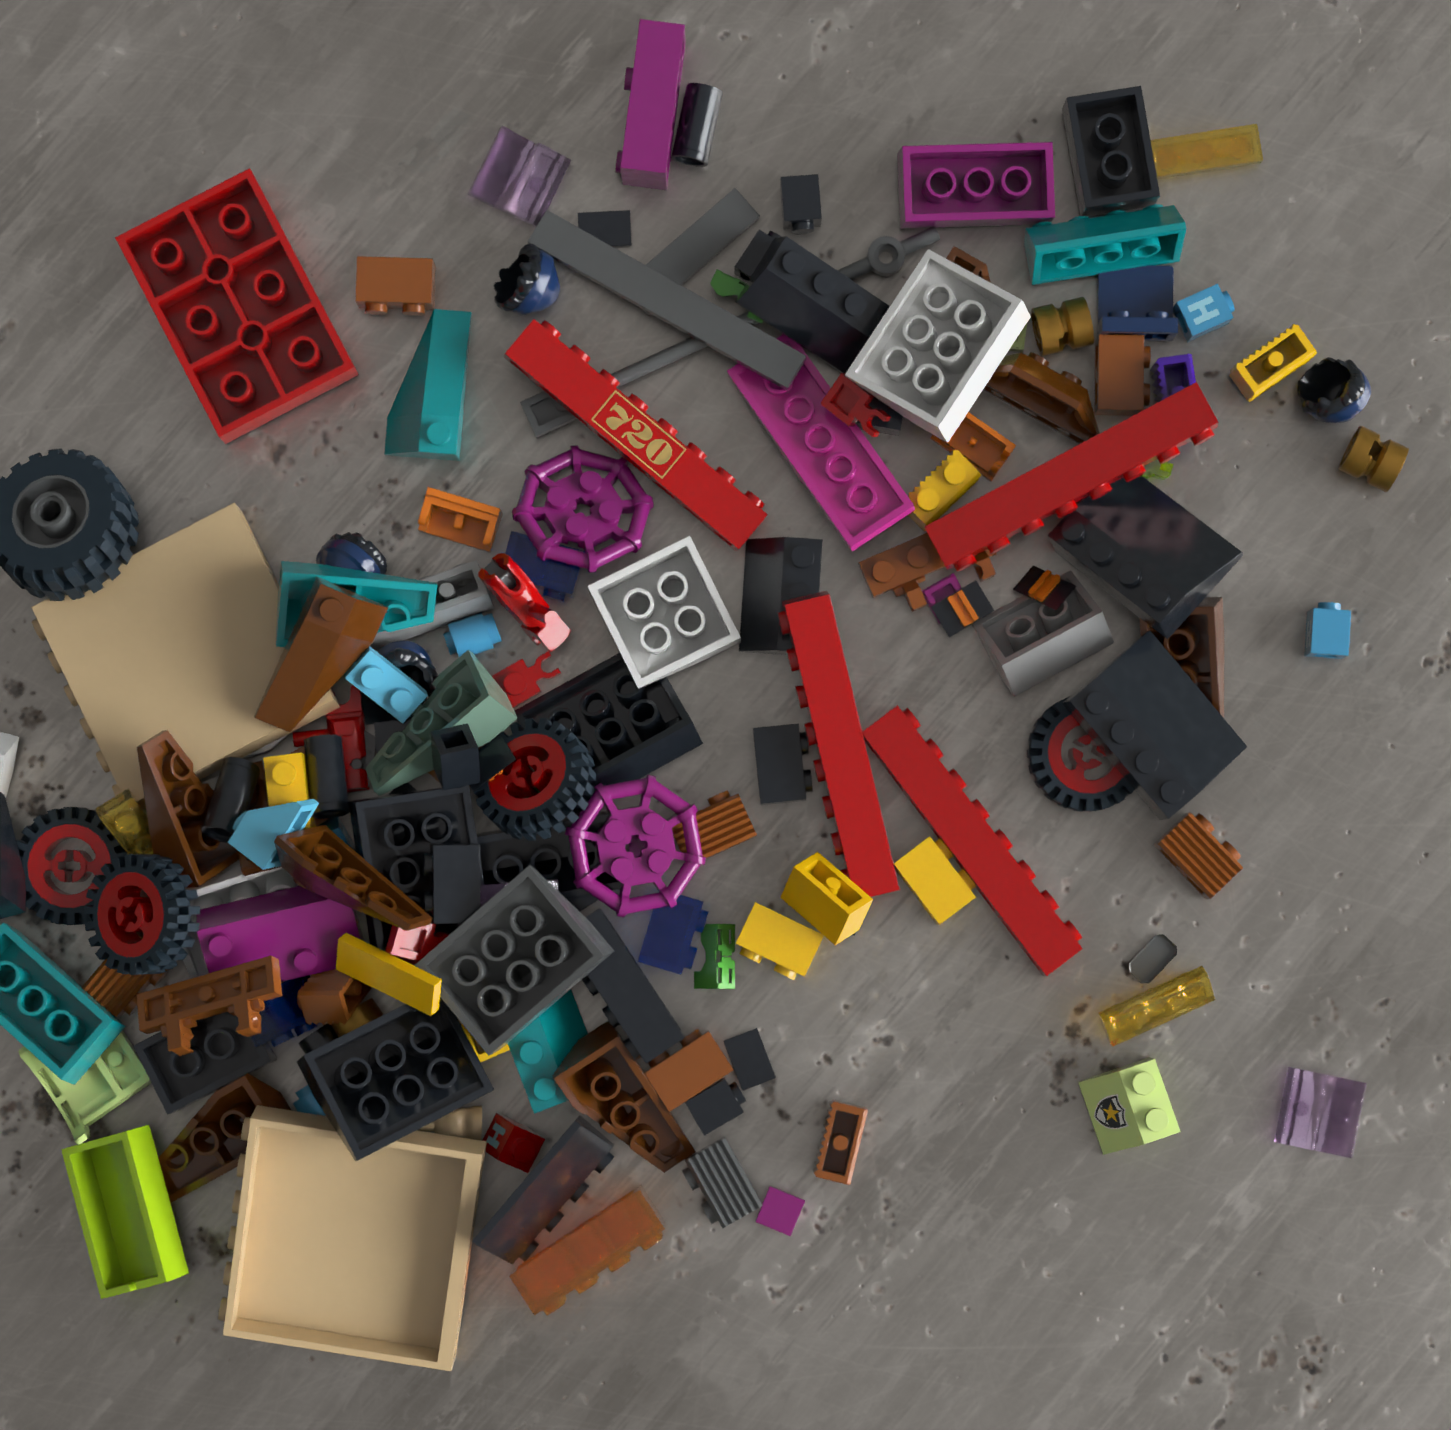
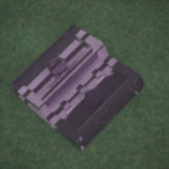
M502 126L494 138L470 187L468 195L537 227L548 209L571 159L539 142L535 144Z
M1288 1067L1274 1142L1353 1158L1367 1083Z

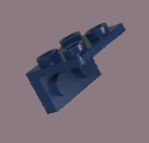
M1148 265L1099 273L1097 337L1099 334L1144 335V341H1173L1178 334V318H1173V267Z

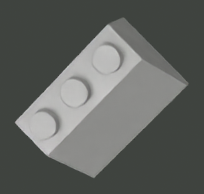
M1071 570L1061 575L1060 578L1077 587L1057 610L1051 609L1024 595L972 624L998 674L1014 697L1114 643L1103 611Z

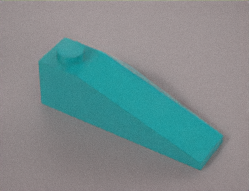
M433 310L388 414L384 455L460 461L472 312Z
M281 561L277 601L276 647L286 646L316 577L387 606L388 610L377 633L383 631L392 632L434 621L437 583L323 564Z

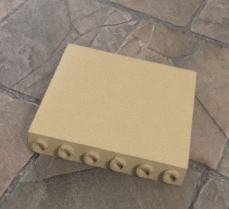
M236 503L133 554L127 565L122 563L118 568L121 573L113 581L109 578L103 582L104 588L96 593L88 590L84 592L85 597L72 600L68 595H65L63 601H50L48 598L31 607L37 618L32 621V625L42 641L47 639L52 649V652L47 654L55 671L58 674L63 672L68 682V685L63 687L71 704L74 707L79 705L84 715V718L79 720L87 737L90 740L95 738L100 748V751L96 752V757L106 773L111 771L117 783L112 786L117 800L121 806L127 804L135 812L146 808L137 746L161 731H169L193 763V772L200 780L220 770L225 758H243L340 708L332 689H330L291 732L254 718L285 647H276L279 584L243 512Z
M257 1105L251 1118L245 1117L242 1127L241 1140L247 1141L246 1154H240L237 1166V1177H243L241 1190L235 1191L232 1205V1213H237L238 1219L237 1226H231L227 1248L233 1250L232 1262L226 1263L223 1276V1285H229L228 1298H222L218 1320L224 1321L223 1335L452 1371L457 1353L487 1141L416 1130L380 1150L355 1161L327 1116Z

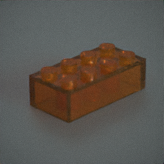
M639 1185L515 1267L509 1277L534 1316L542 1310L547 1316L566 1303L567 1297L565 1295L576 1289L578 1294H581L598 1282L597 1279L600 1278L598 1273L607 1267L612 1273L631 1260L630 1252L641 1246L643 1251L661 1241L663 1239L661 1231L665 1229L666 1222L643 1186Z

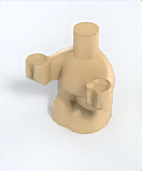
M482 1106L459 1108L420 1128L419 1131H434L436 1134L481 1140Z

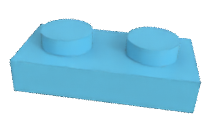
M370 646L344 673V678L401 723H404L428 696L424 688Z

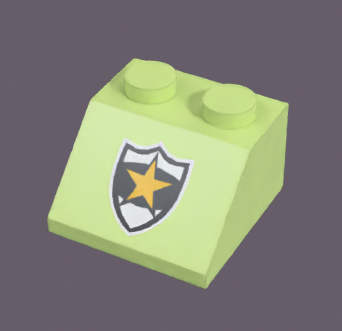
M1148 1057L1078 1082L1103 1155L1144 1145L1181 1132L1154 1058Z

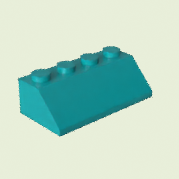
M1154 204L1139 211L1126 212L1124 210H1115L1101 217L1089 218L1087 216H1078L1070 219L1068 222L1056 224L1051 222L1037 223L1025 229L1024 249L1031 284L1035 285L1093 276L1099 273L1141 266H1156L1179 262L1187 230L1185 221L1174 205L1163 207V205Z
M571 989L508 1043L534 1114L569 1101L552 1075L575 1043L588 1034Z

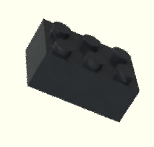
M1141 86L1067 97L1062 112L1080 216H1095L1107 214L1115 210L1126 211L1156 204L1160 197Z
M228 1011L196 1020L197 1026L190 1028L194 1035L190 1040V1048L194 1050L193 1053L178 1056V1054L168 1051L167 1038L162 1036V1032L137 1043L133 1047L167 1115L214 1093L217 1089L244 1074H250L277 1060L262 1029L260 1034L249 1037L236 1032V1028L239 1025L238 1017L229 1014Z

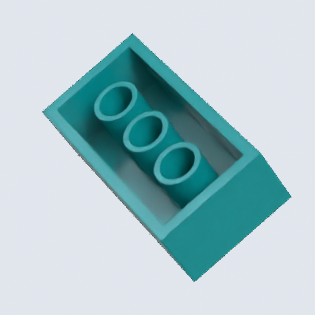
M4 922L0 925V1025L61 1080L75 1085L126 1026L83 990L82 986L18 929Z

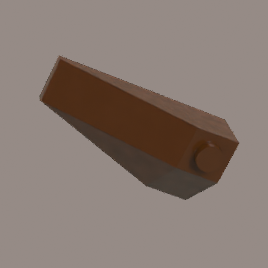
M316 577L254 718L291 732L373 643L388 607Z
M1205 597L1168 640L1139 618L1140 635L1143 636L1150 630L1224 718V618L1222 597Z
M168 730L161 731L137 746L153 854L160 855V857H169L173 859L172 864H180L184 868L180 875H189L193 881L186 888L199 887L239 860L238 850L232 845L214 840L201 831L214 790L208 783L202 784L193 772V763Z
M321 825L276 837L274 844L281 867L293 877L294 882L299 886L406 931L430 925L433 918L327 826Z
M608 1020L580 1038L552 1076L573 1108L583 1115L586 1114L597 1122L602 1129L618 1137L629 1145L630 1149L665 1173L696 1151L671 1112L668 1111L638 1061L634 1060L623 1043L624 1040L616 1028H613Z
M248 1073L217 1089L174 1141L159 1156L170 1203L236 1168L240 1154H246L247 1141L241 1140L245 1117L251 1118L257 1105L291 1110L281 1092Z

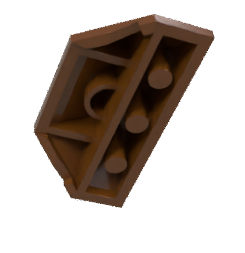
M1020 352L1005 356L983 389L1078 444L1100 433L1088 390L1081 386L1082 380L1067 371H1062L1059 374L1048 367L1049 362L1035 353L1030 352L1027 356Z

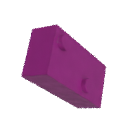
M640 19L634 67L626 68L624 90L630 91L623 151L618 150L615 168V173H621L622 185L667 190L686 46L684 24Z
M1053 142L902 146L897 153L900 229L931 228L933 226L938 228L1035 225L1040 222H1051L1055 218Z
M301 886L200 909V915H196V923H200L197 935L208 973L267 956H273L279 959L281 982L336 969L338 939L345 933L364 941L355 909L313 893Z

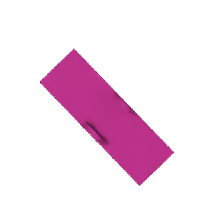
M782 334L776 339L806 355V360L788 391L739 363L727 370V374L780 449L781 455L792 467L800 482L807 487L849 549L854 551L915 511V507L857 424L847 426L820 404L830 390V386L802 347Z

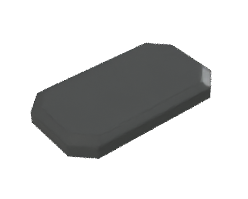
M1155 935L1128 963L1129 972L1140 983H1150L1177 955V946L1165 935Z

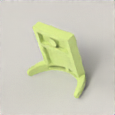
M123 1030L75 1085L61 1080L26 1047H22L18 1051L20 1058L32 1070L54 1101L73 1135L74 1142L78 1145L89 1139L90 1125L151 1084L133 1045Z

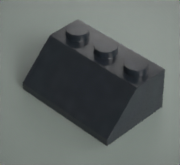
M794 537L747 539L739 652L787 655L786 649L793 648L790 634H782L777 612L784 611L782 601L819 592L823 539Z

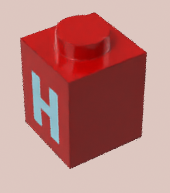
M496 1113L482 1141H487L485 1152L498 1161L529 1173L545 1138L527 1126Z

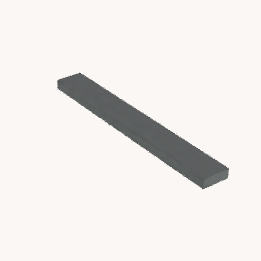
M546 210L528 240V244L536 245L539 250L546 252L556 261L787 391L806 360V355Z

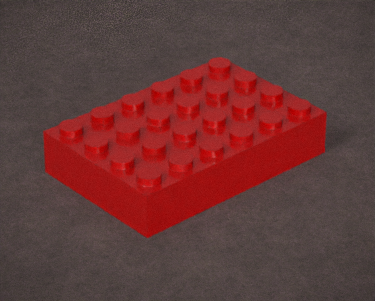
M250 168L115 237L216 433L225 444L359 375Z

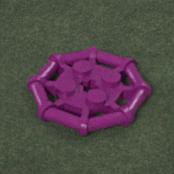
M578 445L570 446V450L538 465L531 464L525 469L526 478L517 506L512 510V516L514 521L519 522L536 548L537 557L543 561L551 559L585 568L588 573L596 572L597 568L630 552L637 553L641 549V538L649 511L654 507L653 497L646 494L628 467L629 462L623 457L615 459L579 449ZM581 465L599 469L609 473L605 478H602L598 473L594 471H586L583 473L581 470ZM569 466L572 468L571 475L556 482L548 478V476ZM618 479L632 499L621 500L613 487ZM538 487L547 493L544 507H533ZM577 505H588L590 507V515L585 516L582 512L576 514L574 511ZM633 513L628 531H623L618 527L621 515ZM536 521H544L553 536L547 539ZM610 539L616 541L597 552L594 550L595 546ZM568 541L578 543L579 548L584 549V552L559 545L561 543L568 544Z
M649 774L646 778L609 785L598 784L594 787L595 792L587 802L588 806L585 811L582 810L580 812L579 818L571 827H566L565 835L569 837L576 878L573 883L576 888H582L614 910L618 917L624 918L626 914L667 906L670 909L677 905L676 900L700 865H705L706 857H703L696 819L697 807L695 804L690 805L656 781V776ZM641 794L639 806L617 809L612 800ZM651 797L657 799L676 814L665 820L649 808ZM605 806L609 816L606 818L607 821L597 833L586 831L602 807ZM682 822L687 853L676 851L672 827ZM637 835L640 841H645V848L641 849V855L634 857L632 851H626L625 844L631 843V836ZM584 839L595 841L598 865L589 869ZM674 858L684 860V864L668 887H666L661 879L662 875L669 869ZM603 872L611 875L621 883L619 895L595 878ZM653 882L658 890V893L629 898L631 886Z

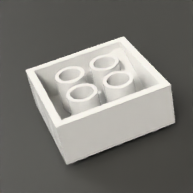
M690 536L587 586L638 689L704 661L741 642V637Z

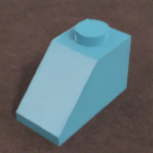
M315 799L245 811L236 819L233 825L234 833L228 843L262 870L279 867L281 864L274 844L276 837L303 830L319 802Z

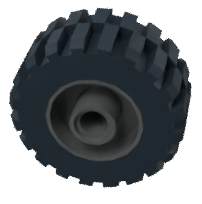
M62 448L48 450V455L42 456L40 452L28 457L30 461L23 465L18 462L10 468L12 473L7 478L2 476L0 479V566L21 589H26L31 595L38 598H43L46 595L50 601H63L65 595H68L72 600L85 597L84 592L88 590L96 593L104 588L103 582L109 578L113 581L121 573L118 568L122 563L127 565L133 555L129 548L137 544L139 535L134 528L139 524L138 513L133 508L135 503L111 469L93 455L86 456L83 451L75 449L68 450V454H65Z

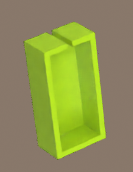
M150 1125L61 1149L101 1299L166 1283L189 1274Z

